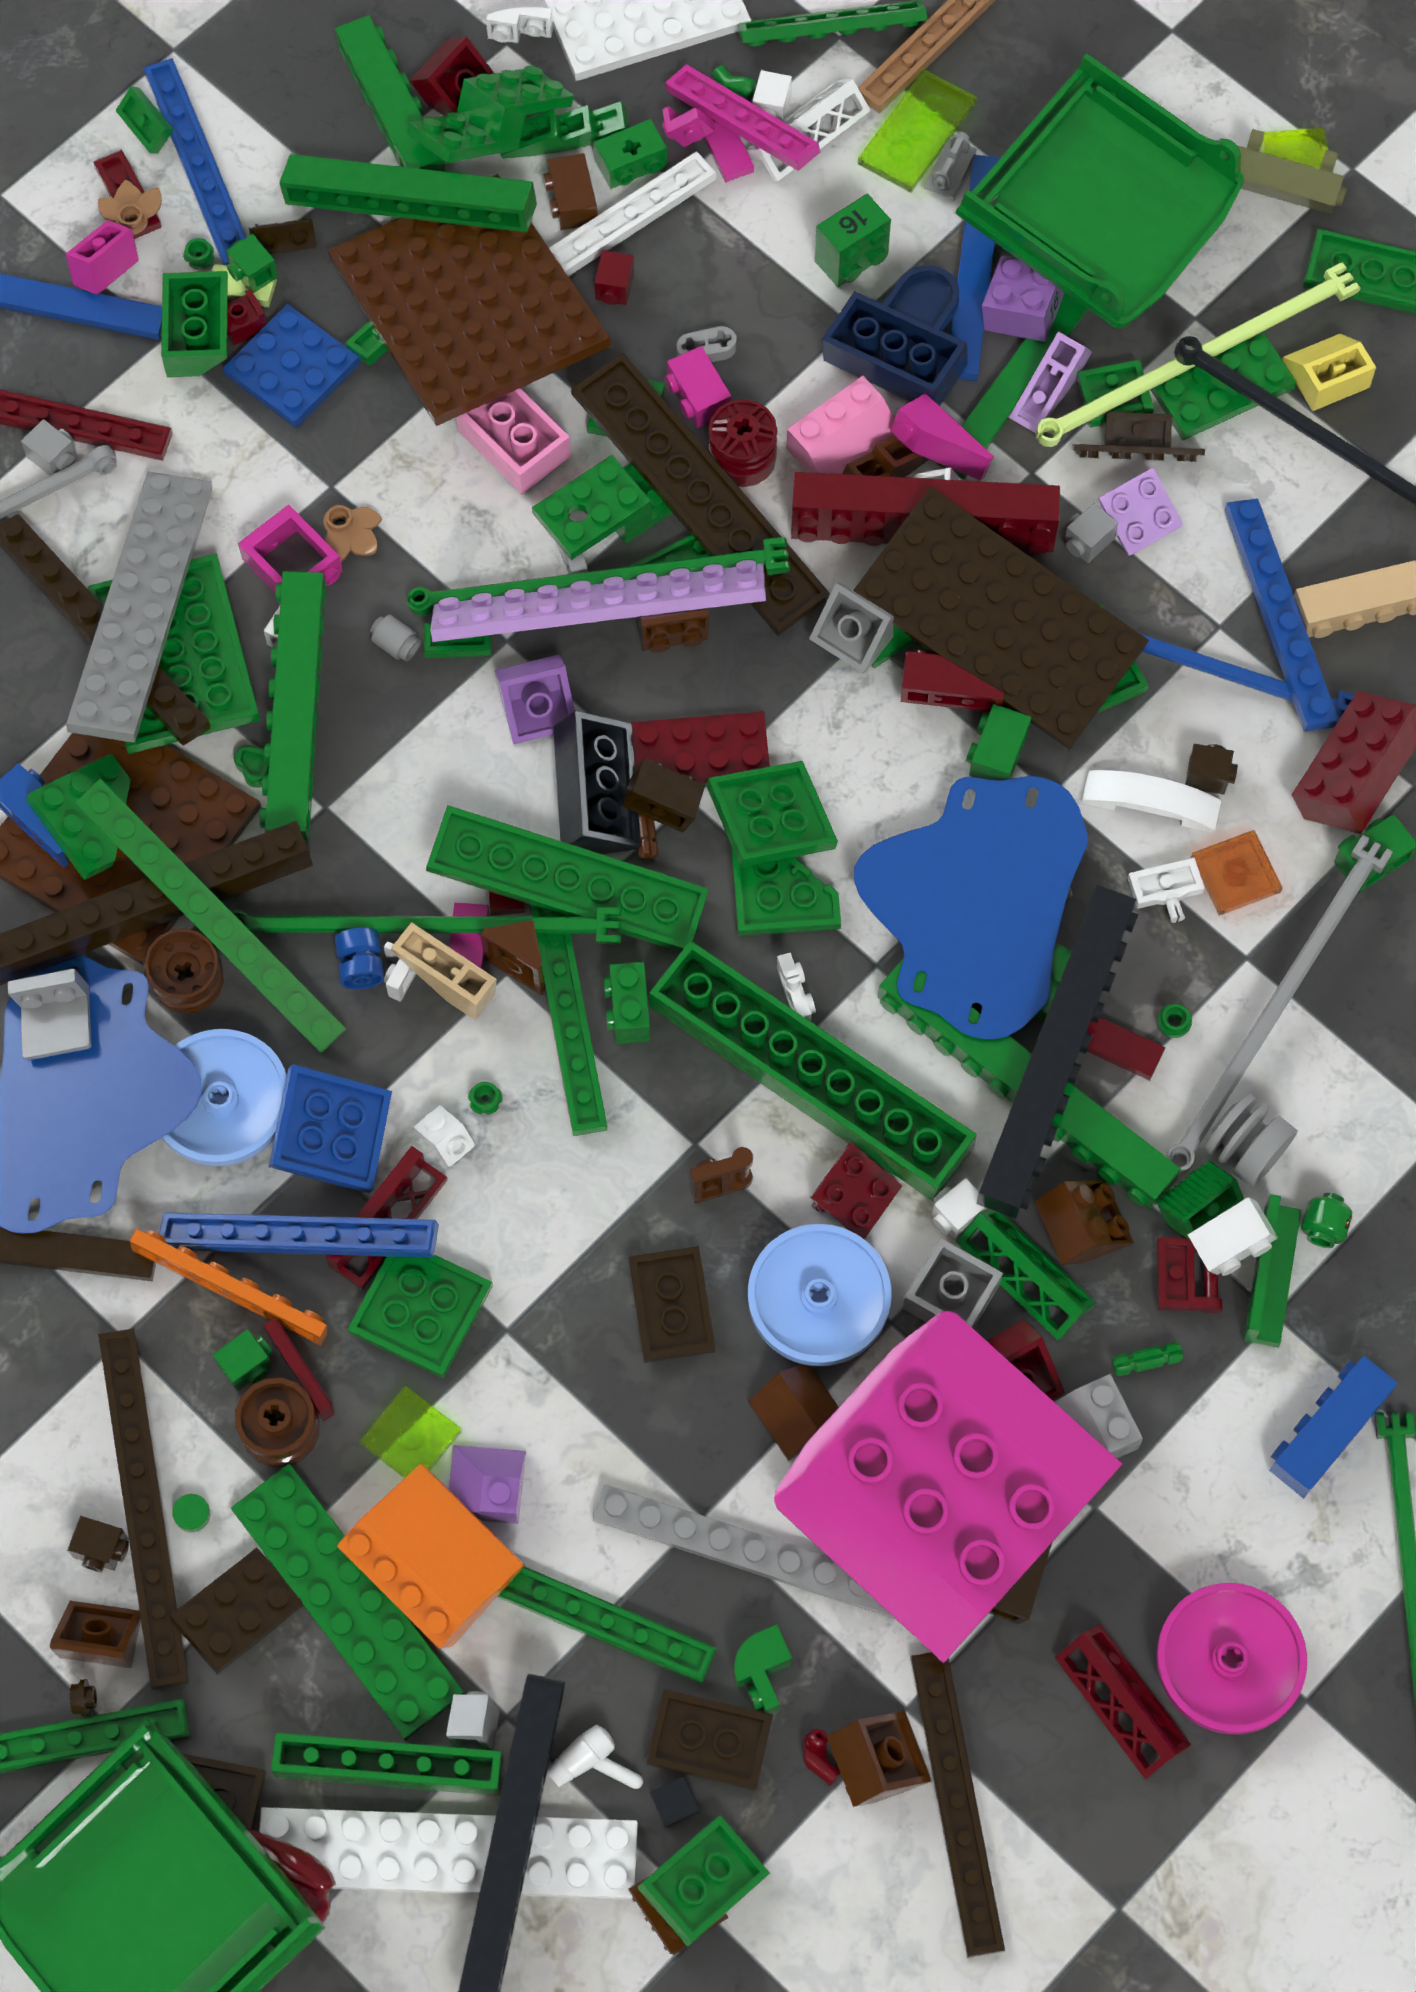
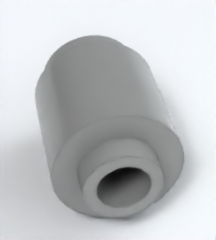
M391 614L385 618L380 616L370 629V633L373 634L371 641L397 660L409 661L421 644V640L416 637L417 633Z

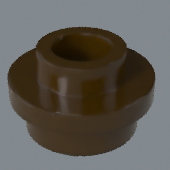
M80 1679L79 1683L71 1684L70 1706L73 1714L89 1717L91 1709L97 1707L96 1687L90 1686L87 1679Z

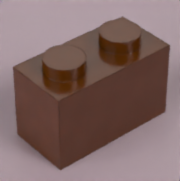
M585 153L548 159V173H543L546 193L552 192L553 199L549 200L552 219L558 218L560 229L566 230L581 227L597 217V204Z

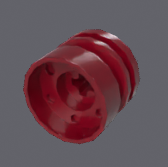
M746 399L730 401L719 407L711 417L708 429L709 453L738 487L754 486L766 480L774 470L777 459L778 429L775 417L762 404Z

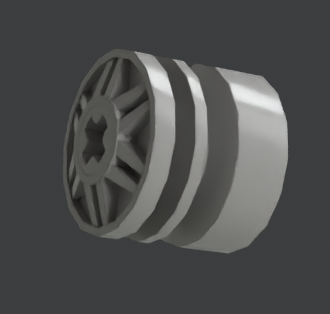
M1248 1093L1238 1103L1233 1104L1213 1128L1211 1137L1204 1150L1210 1155H1214L1224 1145L1225 1148L1218 1159L1221 1164H1225L1237 1155L1240 1159L1233 1173L1253 1188L1283 1155L1294 1140L1298 1130L1281 1116L1276 1117L1268 1125H1265L1262 1121L1269 1107L1262 1104L1251 1114L1250 1112L1258 1098Z

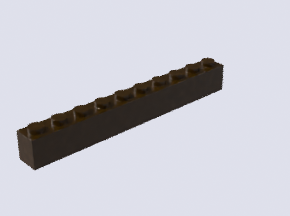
M297 821L184 863L220 901L313 866ZM147 877L0 933V985L181 917L184 914Z

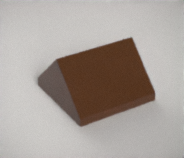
M533 920L484 929L481 933L485 960L539 995H542L545 991Z
M804 1364L777 1373L748 1401L787 1461L799 1455L810 1438L839 1408L810 1365Z
M70 1600L52 1636L50 1649L59 1658L132 1668L141 1623L140 1611Z

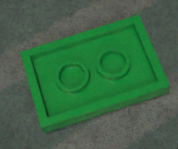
M719 1815L637 1888L688 1947L762 1882L770 1872Z

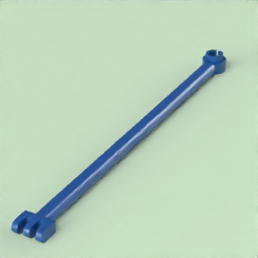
M1141 634L1149 640L1147 646L1142 651L1144 653L1293 702L1288 686L1284 681ZM1340 690L1336 699L1331 697L1338 719L1341 718L1355 695Z

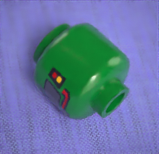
M1324 1193L1321 1197H1314L1307 1204L1302 1221V1231L1307 1235V1240L1310 1243L1323 1248H1333L1335 1244L1345 1241L1352 1220V1210L1344 1203V1198L1340 1195Z

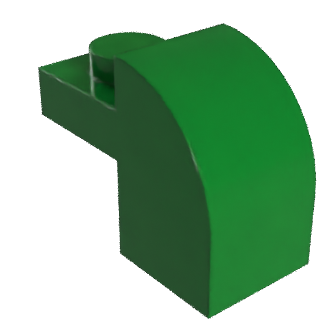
M777 1624L745 1640L736 1654L734 1663V1679L737 1689L751 1683L752 1687L747 1689L755 1710L762 1708L763 1712L767 1714H774L780 1708L768 1675L792 1664V1657Z

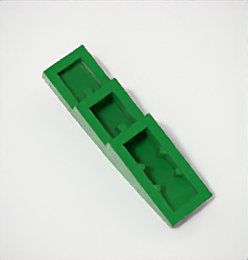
M620 101L592 111L586 105L558 115L552 109L532 116L524 121L518 150L503 152L500 155L503 159L529 157L594 145L593 142L629 128L626 107Z

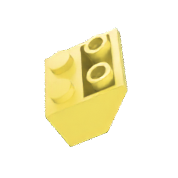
M1342 334L1335 335L1286 355L1282 359L1312 411L1370 388L1376 366L1362 343Z

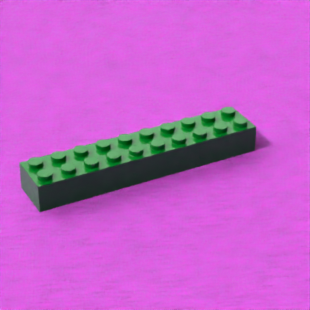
M691 940L649 992L650 1008L848 1144L852 1142L870 1159L933 1202L936 1195L945 1188L974 1149L976 1133Z

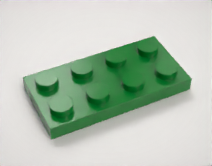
M1264 333L1214 356V358L1275 397L1295 389L1297 382ZM1196 366L1150 390L1165 414L1173 415L1172 425L1182 441L1259 406Z

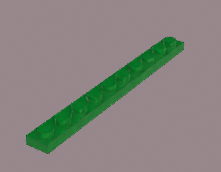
M101 779L75 802L100 830L320 1053L346 1029Z

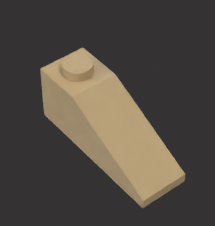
M412 922L391 947V951L440 996L474 1020L478 1018L496 994L497 979Z

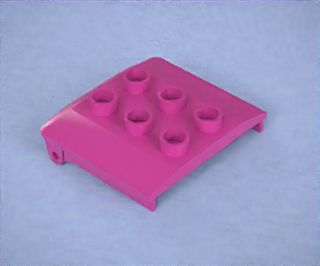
M945 1311L938 1313L896 1345L810 1438L776 1489L774 1503L777 1510L944 1663L1103 1485L1115 1474L1122 1463L954 1312Z

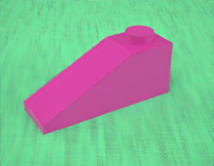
M926 393L898 410L890 430L912 452L946 467H951L953 470L979 481L985 478L994 458L990 452Z

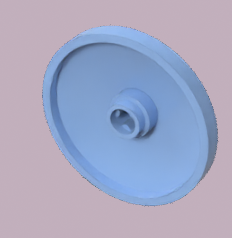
M213 1029L199 1032L177 1043L175 1047L195 1065L201 1077L202 1095L197 1107L190 1116L161 1138L165 1144L181 1157L207 1166H226L243 1162L268 1147L274 1141L287 1078L285 1069L274 1051L258 1038L231 1029Z
M804 1225L786 1231L776 1237L758 1256L751 1270L748 1283L749 1312L759 1335L774 1351L789 1360L804 1365H836L851 1360L863 1353L881 1334L888 1319L891 1306L890 1278L879 1254L859 1235L834 1225Z

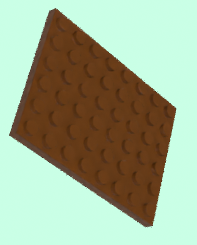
M496 174V175L492 176V177L501 178V177L499 176V174ZM398 218L327 250L331 262L436 426L611 347L609 335L532 223L528 232Z

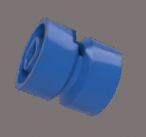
M354 928L342 931L335 936L337 959L341 961L338 964V971L342 987L351 990H361L375 987L384 981L382 959L378 957L381 953L379 934L376 930Z

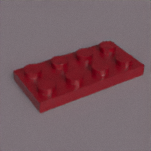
M764 711L630 722L632 724L635 769L643 759L659 762L665 768L678 774L688 775L699 783H707L708 779L712 777L770 767Z

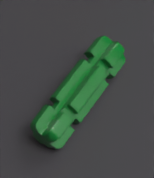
M1179 1342L1164 1344L1163 1348L1154 1346L1133 1351L1129 1356L1127 1353L1115 1355L1112 1359L1113 1370L1117 1376L1131 1374V1370L1140 1372L1162 1367L1165 1362L1168 1365L1179 1363L1183 1359L1182 1348Z

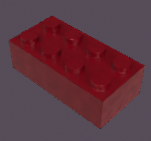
M1357 691L1291 794L1304 819L1362 834L1416 748V705Z

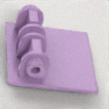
M1154 467L1098 498L1101 503L1100 508L1118 522L1116 534L1128 556L1183 526Z

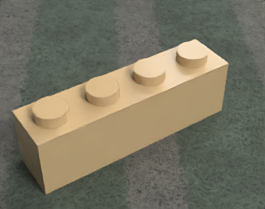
M1416 560L1296 589L1294 598L1308 637L1323 638L1330 635L1333 631L1342 629L1356 630L1366 623L1375 621L1385 623L1393 620L1396 616L1408 613L1416 615Z

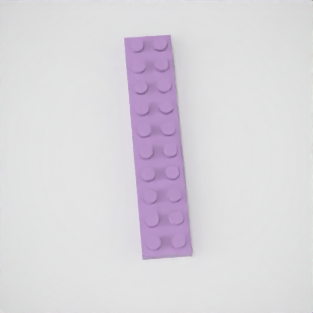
M745 560L737 563L736 567L723 568L721 565L713 564L704 567L703 571L690 572L688 569L682 568L670 572V575L657 577L655 573H643L638 575L637 579L623 581L621 577H610L604 580L602 584L590 585L588 581H578L571 584L570 588L557 589L555 585H545L540 587L538 592L525 593L522 589H513L507 591L505 596L492 597L489 593H480L473 596L472 600L459 601L458 598L448 597L440 600L439 604H434L431 622L432 641L437 642L766 601L763 563L756 564L755 561Z

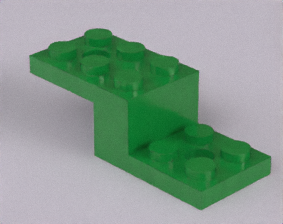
M526 66L524 69L503 70L501 73L479 74L478 77L464 79L457 113H448L446 116L435 118L425 117L423 120L409 122L407 134L446 163L514 151L519 148L526 115L572 107L574 95L563 88V84L550 79L543 74L540 68L535 66Z
M610 455L532 507V514L570 560L578 557L614 532L627 544L672 514L671 510L630 463L622 467L613 455ZM575 511H583L587 514V518L580 522L571 520L569 516Z

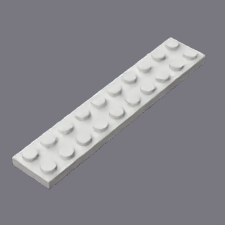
M261 1807L259 1832L290 1843L317 1858L334 1876L336 1885L331 1889L479 1894L496 1816ZM537 1817L521 1896L632 1900L633 1897L628 1889L635 1885L638 1822L634 1820Z

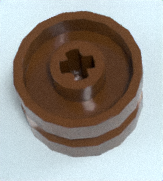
M267 1378L251 1385L240 1397L235 1410V1427L247 1452L259 1463L273 1468L285 1467L288 1464L293 1465L304 1460L314 1449L320 1434L319 1417L308 1393L296 1382L284 1378ZM278 1421V1425L273 1426L274 1422Z

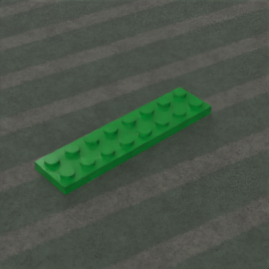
M449 805L446 807L426 866V871L568 917H597V907L622 908L621 916H608V921L621 922V929L612 931L678 952H682L690 940L693 942L709 891L708 888Z
M290 1464L286 1465L230 1507L275 1569L301 1599L303 1606L405 1741L452 1705L453 1695H465L464 1691L406 1615L337 1547L345 1537Z

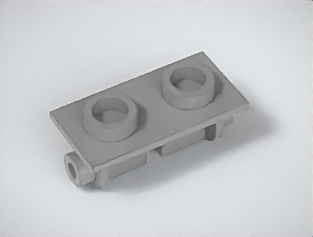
M958 132V134L953 135L952 139H947L924 185V189L950 199L954 198L977 151L976 148L969 146V136L966 133Z

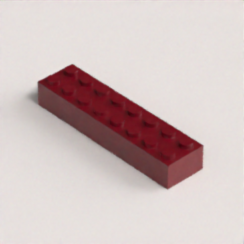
M794 472L791 539H799L802 542L823 540L832 541L836 544L861 542L870 546L888 544L931 487L1021 551H1029L1032 554L1053 553L1059 525L1060 486Z

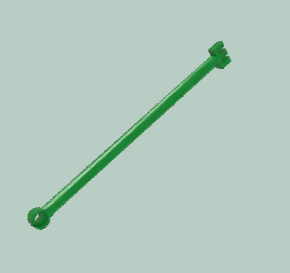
M783 537L763 539L764 549L434 592H430V590L424 587H416L408 593L407 604L414 615L426 616L432 612L434 604H439L440 600L448 597H455L459 601L472 600L473 596L480 593H489L492 597L505 596L507 591L513 589H522L525 593L538 592V589L545 585H555L557 589L570 588L571 584L578 581H588L590 585L602 584L604 580L610 577H621L623 581L637 579V576L643 573H655L657 577L670 575L671 571L682 568L688 569L690 572L703 571L704 567L713 564L721 565L723 568L736 567L737 563L745 560L755 561L756 564L763 563V566H766L767 575L787 573L790 571V564L785 561L789 558L788 551L784 549L787 547V539ZM418 596H425V598L421 602L414 601V599Z
M597 907V917L249 916L242 910L231 911L239 920L245 921V926L252 933H341L342 931L354 928H370L378 933H403L412 922L427 933L481 934L486 928L533 920L536 934H596L597 944L621 943L620 935H607V930L621 929L620 921H608V916H621L622 908Z
M1405 1411L1403 1417L1404 1426H1400L1399 1413L1390 1412V1426H1386L1384 1412H1376L1375 1426L1377 1439L1388 1440L1416 1709V1533L1405 1439L1415 1436L1414 1416L1412 1411Z

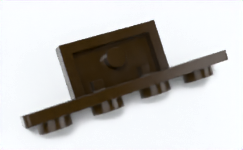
M1106 412L1104 445L1072 444V450L1079 451V457L1099 458V452H1112V459H1131V453H1145L1144 460L1164 461V454H1177V461L1197 462V455L1205 456V449L1171 447L1172 414Z

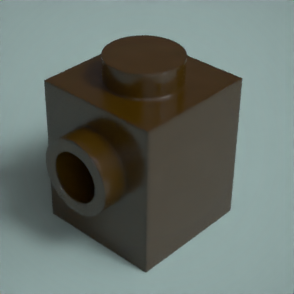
M1193 744L1185 785L1201 791L1225 795L1228 783L1234 784L1238 764L1232 763L1234 751L1227 750L1225 747L1217 744L1207 746Z
M80 1515L67 1551L73 1558L83 1561L81 1565L87 1569L102 1573L104 1568L115 1571L117 1563H122L127 1555L129 1541H126L127 1535L122 1528Z

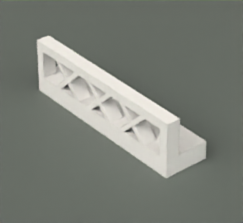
M853 78L838 79L783 122L801 133L811 134L810 138L818 142L821 149L871 110ZM851 95L858 110L852 115L842 114L844 100ZM825 114L834 116L832 130L828 133L819 131L821 117ZM754 144L746 149L751 160H761L774 182H778L794 170V168L786 163L785 166L778 170L770 157L771 154Z

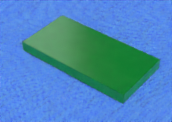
M1323 229L1317 230L1303 284L1304 288L1311 289L1325 282L1326 280L1323 277L1325 271L1339 263H1344L1347 269L1338 277L1351 273L1354 279L1345 287L1358 283L1361 288L1358 293L1349 297L1350 299L1416 314V251Z

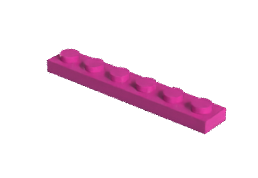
M685 65L665 82L668 93L689 106L698 108L709 118L797 171L802 169L820 153L818 142L689 65Z

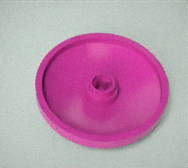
M1220 1583L1196 1590L1180 1601L1172 1610L1159 1635L1156 1662L1162 1687L1180 1713L1193 1723L1207 1730L1221 1734L1240 1735L1259 1731L1270 1726L1292 1707L1305 1682L1307 1650L1304 1637L1296 1620L1277 1599L1252 1586L1238 1583Z

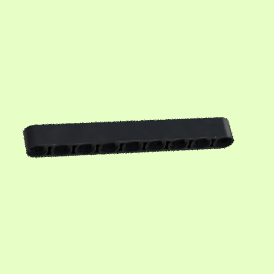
M529 1673L526 1677L458 1992H501L565 1688L564 1680Z

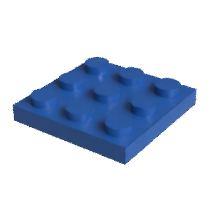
M286 304L223 367V372L226 377L293 427L297 428L360 364V358L289 304Z
M292 1064L288 1068L269 1167L365 1193L372 1192L392 1091Z

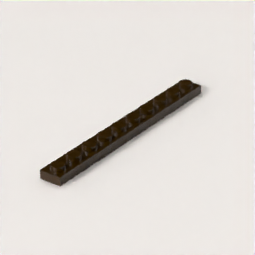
M19 514L0 524V547L83 638L92 645L104 606ZM158 666L146 707L178 742L184 746L211 729L210 723Z
M132 1328L98 1334L151 1690L189 1684L181 1632L170 1621V1615L177 1610L135 1330Z

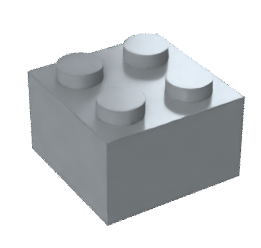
M940 1238L904 1298L903 1310L924 1322H928L940 1312H954L974 1329L999 1288L1003 1273Z

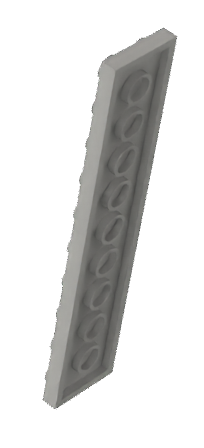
M147 472L66 723L67 732L135 743L211 497L212 481Z

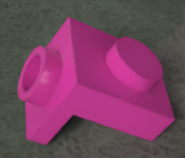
M669 106L663 109L664 132L670 139H674L683 147L700 141L703 137L715 131L713 120L696 107L682 115H679Z

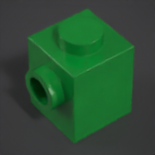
M253 234L245 239L236 241L231 248L226 250L229 260L227 265L228 272L236 282L241 280L248 290L251 289L253 293L278 278L275 260Z
M248 1329L212 1354L216 1364L237 1392L249 1383L253 1385L260 1382L268 1375V1369L272 1367L268 1357L272 1350L261 1335L254 1338Z

